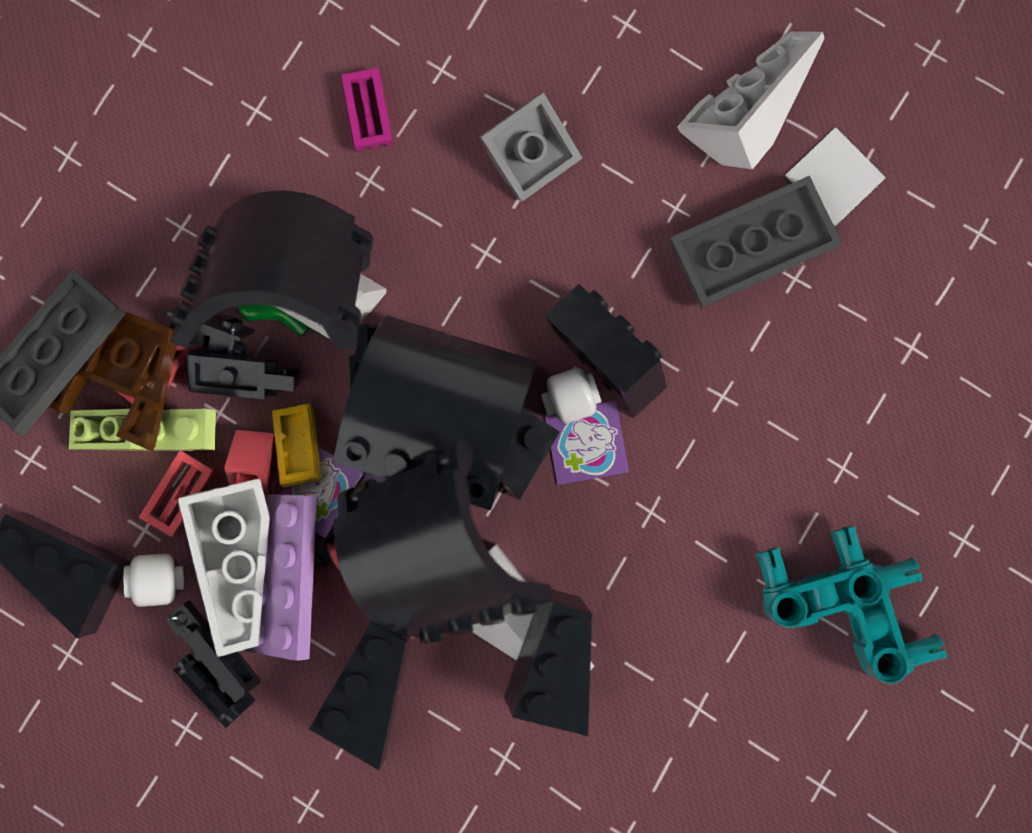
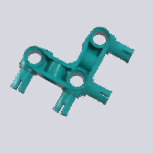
M855 525L842 527L841 530L830 531L841 564L837 566L838 569L794 582L788 579L780 547L767 549L766 552L760 551L755 553L766 587L762 588L764 599L762 605L766 617L783 627L794 628L818 623L819 618L841 611L846 613L855 638L852 642L855 654L863 671L869 676L887 684H896L902 681L905 676L910 675L915 666L939 659H946V650H939V647L944 646L937 634L906 644L903 642L889 597L891 589L922 581V573H915L913 571L920 569L915 558L911 557L905 561L884 567L872 564V562H869V559H864ZM863 576L866 580V589L863 594L857 596L853 588L854 581L858 577ZM784 598H789L792 602L791 613L784 618H780L777 613L778 603ZM887 653L890 658L889 666L886 670L879 672L878 660Z

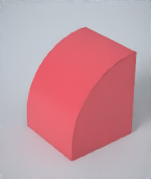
M245 430L235 431L224 467L229 485L260 478L263 492L269 494L276 459L274 433Z

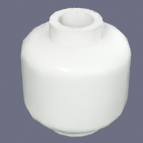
M574 368L549 377L547 380L548 392L541 394L548 416L556 414L558 420L564 424L592 416L596 412V404L601 402L592 373L585 374L581 368Z
M170 554L138 555L133 558L131 566H124L125 598H132L134 605L138 607L171 604L175 599L176 590H184L183 566L175 567L174 559Z

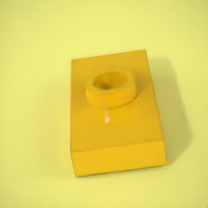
M311 404L273 410L272 417L280 485L285 488L321 481L314 410Z

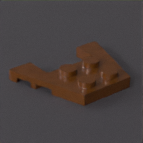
M125 312V316L49 407L69 415L88 380L133 397L134 402L116 436L153 452L156 446L177 345L170 342L174 332L173 329Z

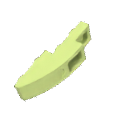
M130 409L77 410L70 412L69 449L150 451L116 436ZM163 410L156 446L153 451L215 450L216 410Z

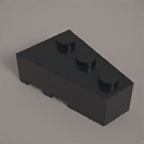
M578 284L548 311L545 317L551 330L575 356L603 379L602 385L608 391L613 389L626 402V410L634 418L667 388L660 360L662 354L650 341L646 340L642 343L633 335L635 329L622 315H618L615 318L607 310L609 306L595 290L589 293Z
M551 589L553 601L538 605L537 612L533 613L504 698L513 718L588 736L592 613L580 597Z
M371 621L309 730L379 771L386 757L389 735L411 637L395 635Z

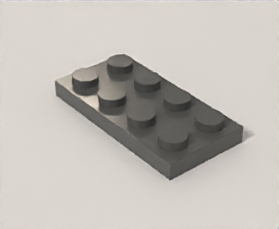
M810 175L669 239V244L700 310L837 249L843 244Z
M74 269L0 355V418L12 431L21 435H25L126 314L84 275Z

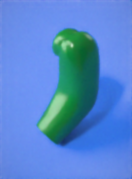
M239 306L241 317L248 322L278 321L290 328L299 337L310 329L309 326L275 306Z

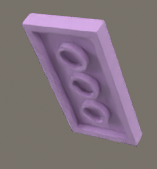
M264 494L270 518L258 646L245 649V651L296 661L306 660L310 657L317 496Z

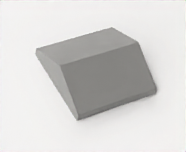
M544 92L535 96L479 137L495 169L521 202L582 159Z

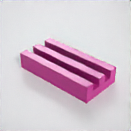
M379 68L342 74L356 151H364V148L367 147L376 149L379 148V145L386 144V146L394 145ZM373 79L383 130L381 135L376 134L367 80ZM359 82L369 137L362 138L352 87V83Z

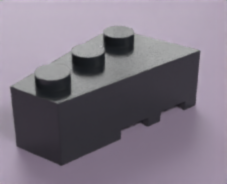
M523 408L500 480L503 490L517 500H521L560 431Z
M28 513L4 514L0 523V564L77 639L96 633L122 581L124 566H129L130 561Z

